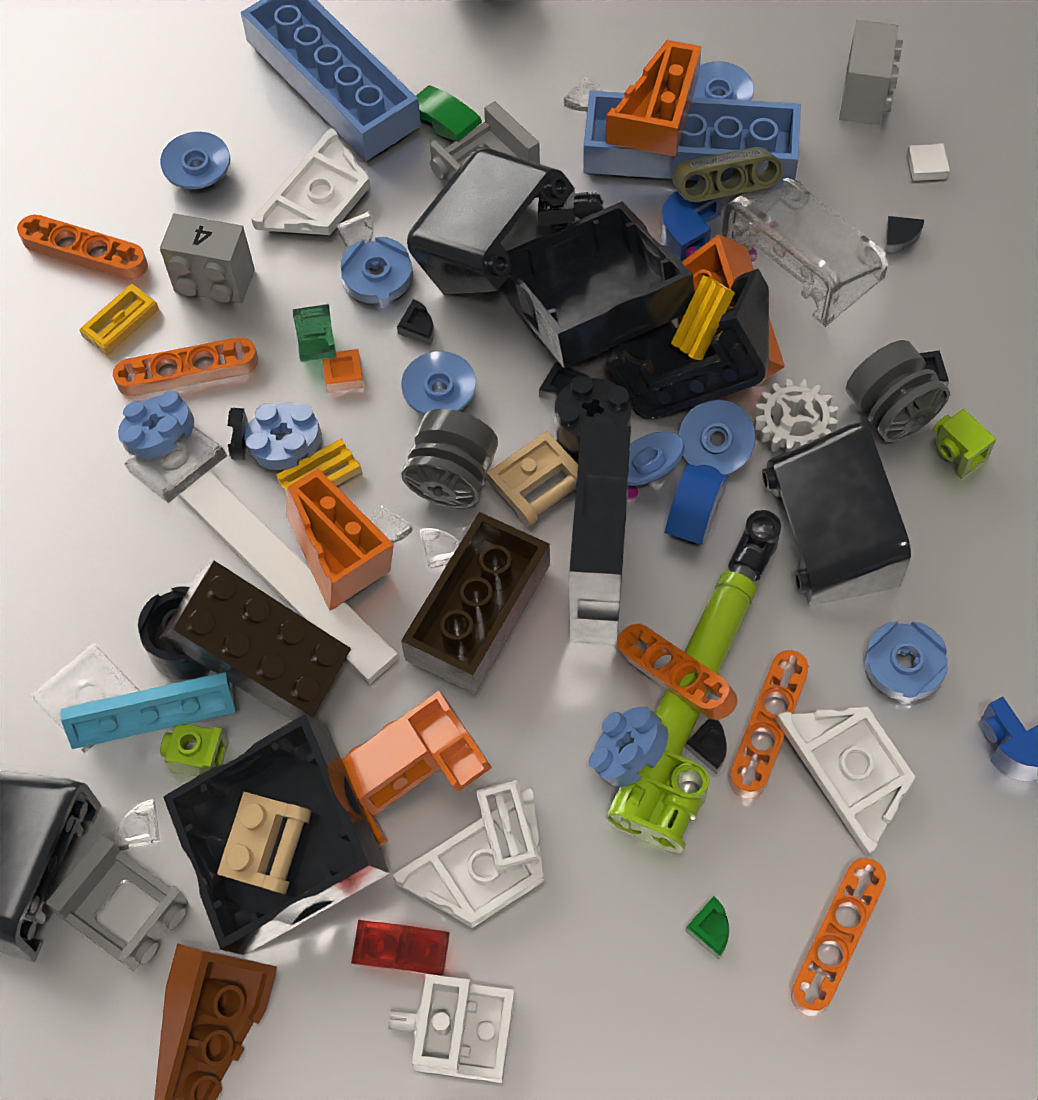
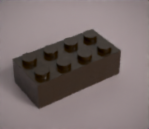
M479 512L401 640L405 661L476 694L550 566V544Z
M215 560L200 570L160 636L162 640L217 674L226 672L229 682L292 721L304 714L314 717L351 650L350 647Z

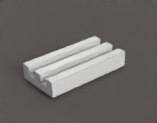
M517 780L476 790L497 874L505 873L510 868H514V870L523 868L522 865L529 863L531 865L539 864L538 854ZM511 792L527 853L519 855L503 794ZM490 797L495 798L511 856L506 859L502 857L487 798Z

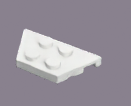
M330 128L255 214L251 219L255 229L331 235L370 188L368 176L360 166L356 165L355 158L349 149H345L339 141L338 133L335 129Z
M868 706L852 707L844 711L823 709L816 710L814 713L791 714V712H783L779 714L775 719L865 856L872 853L876 849L878 841L888 823L891 822L898 810V805L903 796L907 794L916 777Z
M531 788L523 791L521 797L538 854L539 864L531 865L529 863L522 865L523 868L516 870L510 868L505 873L497 874L483 818L392 874L395 883L472 928L543 883L544 872L534 794ZM513 799L505 804L519 855L527 853ZM495 809L491 812L502 857L506 859L511 856L498 809Z

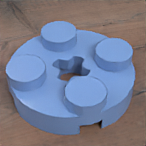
M375 237V242L364 244V240H361L347 249L341 259V278L344 289L353 298L382 308L390 306L394 299H397L406 292L413 279V267L409 253L401 243L387 237ZM379 266L383 267V273L378 275L371 274L369 270L370 268L377 269Z
M168 391L143 402L134 401L128 404L123 410L125 418L120 423L118 438L129 454L133 452L140 459L157 458L177 448L178 446L175 441L183 433L186 438L189 436L194 426V416L187 403L181 399L176 391Z
M263 404L256 409L255 417L246 428L244 439L251 457L255 458L260 466L270 470H286L299 465L298 459L304 457L307 453L309 458L316 453L321 444L322 432L318 420L308 404ZM290 433L285 435L283 437V440L277 439V436H279L280 434Z
M899 621L890 622L879 628L872 636L866 651L864 670L874 686L882 693L897 699L900 703L911 704L918 699L930 696L941 686L948 671L946 645L942 638L925 624L913 621L911 625L905 623L898 624ZM899 653L904 657L909 654L915 657L913 662L915 667H902L896 655Z
M648 707L632 708L623 714L613 712L602 724L603 733L589 758V766L612 786L624 787L631 785L642 778L637 773L646 764L653 768L660 760L668 741L667 727L662 724V719Z

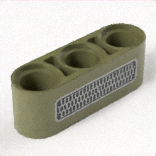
M753 147L684 161L675 167L672 173V181L686 200L701 202L775 186L783 175V166L778 158L769 150L763 147ZM768 160L767 169L763 173L756 174L757 166L761 162ZM728 168H734L732 176L726 181H721L722 173ZM699 175L697 184L691 188H685V183L690 176Z

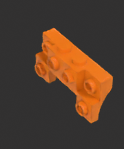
M440 691L434 693L398 720L388 723L381 732L363 745L353 748L346 757L341 759L379 848L386 844L388 840L374 816L438 770L442 769L451 785L459 792L492 768L473 737L466 730Z

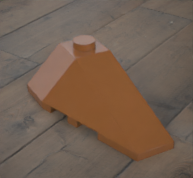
M177 943L165 988L154 1100L217 1099L222 1090L220 1082L231 1062L239 1060L245 1049L241 1046L253 1023L259 1024L266 1011L277 966Z

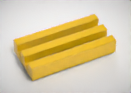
M703 275L671 344L679 347L682 352L688 353V356L692 359L702 360L720 325L719 321L722 315L725 314L735 292L715 279Z
M131 283L84 324L79 331L83 338L89 339L93 346L99 347L102 353L107 356L154 315L159 308L156 301ZM138 298V299H136L130 306H128L124 311L122 310V309H123L125 306H127L133 299ZM112 319V321L105 328H103L98 334H96V332L100 328H102L109 320Z
M341 438L317 451L310 458L308 456L299 461V465L276 474V477L287 494L288 486L318 468L327 476L328 472L347 463V466L327 476L336 486L362 472V469Z

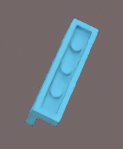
M226 672L62 708L61 722L71 748H81L236 713L233 684L228 681Z

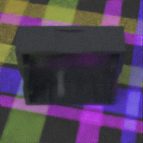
M623 201L577 220L560 231L538 237L508 250L511 269L507 279L500 287L502 293L564 369L685 315L695 294L693 274L667 247L657 242L650 235L647 226Z
M581 423L569 568L570 642L617 645L631 426Z
M307 714L300 716L257 741L236 759L209 769L163 796L182 849L189 857L195 869L199 894L220 950L246 955L390 873L327 725ZM243 792L293 804L312 811L309 823H304L287 875L286 881L290 883L286 895L217 874ZM283 817L265 875H270L288 818Z

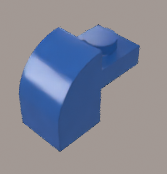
M678 191L670 195L662 210V245L667 247L682 262L686 259L685 251L687 248L695 247L700 249L709 242L711 228L707 223L721 215L723 197L701 202H691L685 200Z
M687 464L677 487L664 533L702 545L710 531L717 503L725 491L729 476L720 474L718 469L709 465L695 466Z
M1004 697L989 703L981 717V721L987 738L992 743L999 745L990 759L991 763L1003 774L1013 779L1038 781V725L1027 731Z

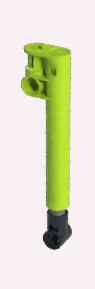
M755 511L747 518L745 530L728 563L730 571L721 574L684 651L717 674H719L750 608L749 605L757 593V586L754 582L761 579L771 556L777 549L781 522L777 515L771 511ZM765 532L769 537L761 538L754 533ZM698 673L687 674L681 680L680 686L687 687L697 679ZM666 689L655 712L662 719V724L668 730V741L664 753L653 768L646 764L637 773L642 777L640 780L631 785L619 787L606 814V818L611 824L631 835L665 850L682 853L686 846L682 837L690 820L696 819L700 808L705 803L709 776L704 767L681 757V753L700 712ZM708 689V690L706 691V693H705V695L707 696V698H708L709 693H710L709 689ZM684 781H691L697 784L700 790L695 793H686L678 785Z

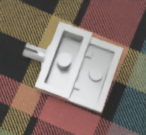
M426 974L422 1001L417 1014L391 1010L388 1029L414 1032L415 1044L411 1063L414 1071L503 1083L515 991L513 989L471 984L469 979Z

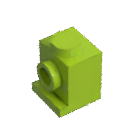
M964 408L952 417L950 415L944 416L932 429V432L937 435L935 445L938 447L940 454L946 460L952 461L958 466L956 475L960 479L964 478L989 458L996 442V438Z
M183 724L174 726L173 733L166 732L161 741L160 754L165 757L164 761L170 772L197 777L213 767L223 765L229 742L222 728L214 727L210 729ZM188 743L196 744L192 749L186 750Z

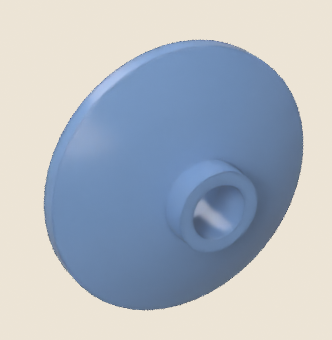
M708 62L700 65L699 78L693 97L751 101L754 86L751 77L741 67L729 62Z
M202 131L189 132L174 138L166 145L160 158V166L165 178L173 185L184 189H200L216 183L224 176L230 165V153L225 142L214 134Z
M435 351L417 357L407 366L402 376L401 388L403 397L408 405L423 415L434 409L461 411L469 404L475 394L476 377L471 365L464 358L451 352ZM438 388L445 389L442 392H434Z
M716 399L698 404L687 413L679 429V436L685 446L683 457L687 463L695 466L709 465L718 469L720 474L728 475L740 469L749 460L754 450V425L748 414L741 407L730 401ZM716 432H721L725 435V441L720 446H715L711 442V437Z
M663 431L645 435L630 443L628 486L642 485L659 480L671 471L684 454L685 446L681 437L673 432Z

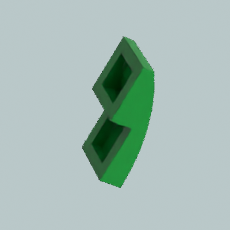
M428 85L416 95L419 103L420 119L431 122L437 135L459 142L482 123L481 117L470 107L436 87Z

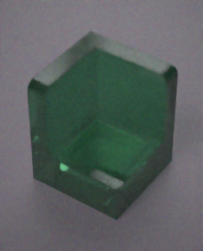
M329 304L293 309L300 362L337 357Z

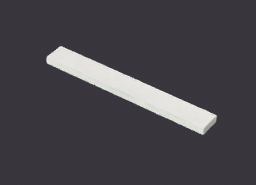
M195 456L165 478L167 486L297 614L351 648L345 661L369 685L399 660L398 653L345 602L329 611L311 569Z

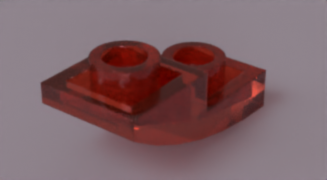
M358 920L351 964L398 970L405 973L443 976L450 932Z

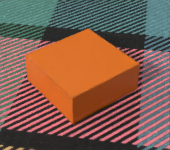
M359 349L322 354L327 393L364 388Z

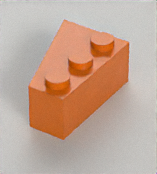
M670 40L664 42L644 67L643 75L634 86L630 85L627 88L622 101L616 108L612 107L607 113L606 144L676 157L699 78L702 46Z
M319 468L288 486L286 516L329 611L390 572L394 544Z

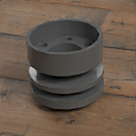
M906 340L892 342L866 358L854 370L845 388L847 394L863 413H870L869 421L874 428H878V432L886 442H896L905 439L920 430L943 409L950 396L948 387L943 381H938V376L933 370L925 369V360L913 345Z
M452 409L428 411L420 422L414 438L415 446L409 451L408 461L402 469V481L411 491L432 503L450 508L474 506L479 500L481 487L486 481V471L491 466L496 453L498 437L492 428L480 419L467 413Z

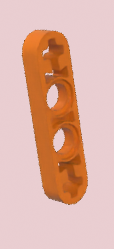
M36 214L26 216L17 226L18 235L25 248L129 280L141 277L148 267L143 249L135 243ZM65 237L75 238V242L69 247L58 246V242ZM103 246L107 248L105 254L100 257L89 255L90 251L95 247Z
M236 337L128 358L120 361L115 366L112 376L118 390L123 395L138 396L244 375L255 369L258 364V356L252 341L244 337ZM244 352V359L237 360V353ZM220 355H224L225 364L221 363ZM202 357H209L214 360L213 364L206 369H198L194 366L196 361ZM166 364L177 366L176 372L170 376L163 377L158 374L159 369ZM150 369L153 378H147L146 370ZM135 373L134 380L127 382L128 374Z
M642 624L630 625L618 636L617 648L630 664L707 718L712 720L723 719L736 708L737 695L723 677L647 626ZM637 642L639 644L644 643L647 649L645 650V652H643L639 647H637L634 644H636ZM671 655V660L666 666L659 669L654 668L656 661L660 657ZM698 673L697 679L687 687L680 686L681 680L687 674ZM709 689L712 694L721 698L717 701L714 699L709 700L705 693Z
M786 650L775 656L732 765L729 778L730 787L741 798H756L766 788L785 734L775 720L778 715L768 712L764 703L770 697H780L787 704L788 709L786 712L794 713L809 668L806 658L797 651ZM788 664H792L795 666V673L791 675L788 687L786 688L781 686L780 683L784 669ZM765 732L773 738L774 745L769 750H758L753 746L751 737L755 733ZM753 759L758 761L754 775L757 781L753 780L750 786L742 783L743 776L740 774H746L750 761Z
M858 859L848 868L794 982L791 999L795 1008L802 1014L809 1016L819 1015L829 1006L884 888L886 881L885 871L873 859ZM864 871L872 874L871 882L876 884V886L869 884L860 900L858 897L853 896L859 883V878L854 874L861 876ZM843 906L855 909L859 914V924L853 928L843 927L836 919L835 913L837 909ZM824 944H832L838 947L842 954L840 964L828 966L822 963L818 957L819 947ZM811 966L815 971H809L808 967ZM816 973L826 976L818 990V994L824 999L823 1001L815 999L812 1004L807 1003L804 1000L806 993L800 987L808 989ZM827 977L834 978V981L831 982Z

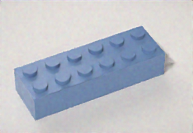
M259 0L240 12L247 42L366 161L421 126L418 98L317 0Z
M589 92L584 137L583 173L672 179L675 167L684 161L753 147H763L778 158L783 166V175L775 186L794 187L799 159L801 104L693 97L676 157L606 144V115L612 107L616 108L625 93ZM768 160L761 162L757 166L756 174L763 173L767 169ZM734 168L726 169L721 175V181L728 180L732 176ZM692 175L687 180L698 181L699 175Z

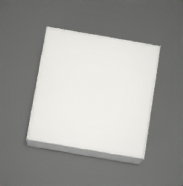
M944 143L909 146L907 156L912 181L948 179L950 170Z

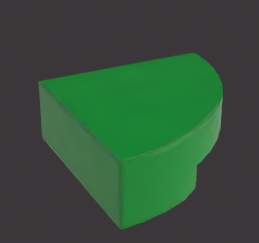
M713 896L688 924L685 931L718 960L727 946L729 924L723 905Z

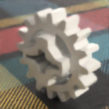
M791 379L786 380L784 388H781L777 383L772 384L771 393L763 391L760 403L756 404L754 428L755 430H761L760 441L767 442L771 440L772 452L777 451L780 447L784 448L785 452H788L836 431L838 408L830 406L832 396L830 394L820 396V385H816L812 389L807 388V380L802 379L799 386H794Z

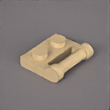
M546 431L488 471L487 480L515 510L522 523L530 527L539 520L538 516L576 490L578 464ZM560 471L567 475L565 479L531 503L524 498Z
M243 792L217 874L286 895L290 883L286 881L303 825L304 823H309L312 811L293 804ZM283 817L288 818L270 875H265Z

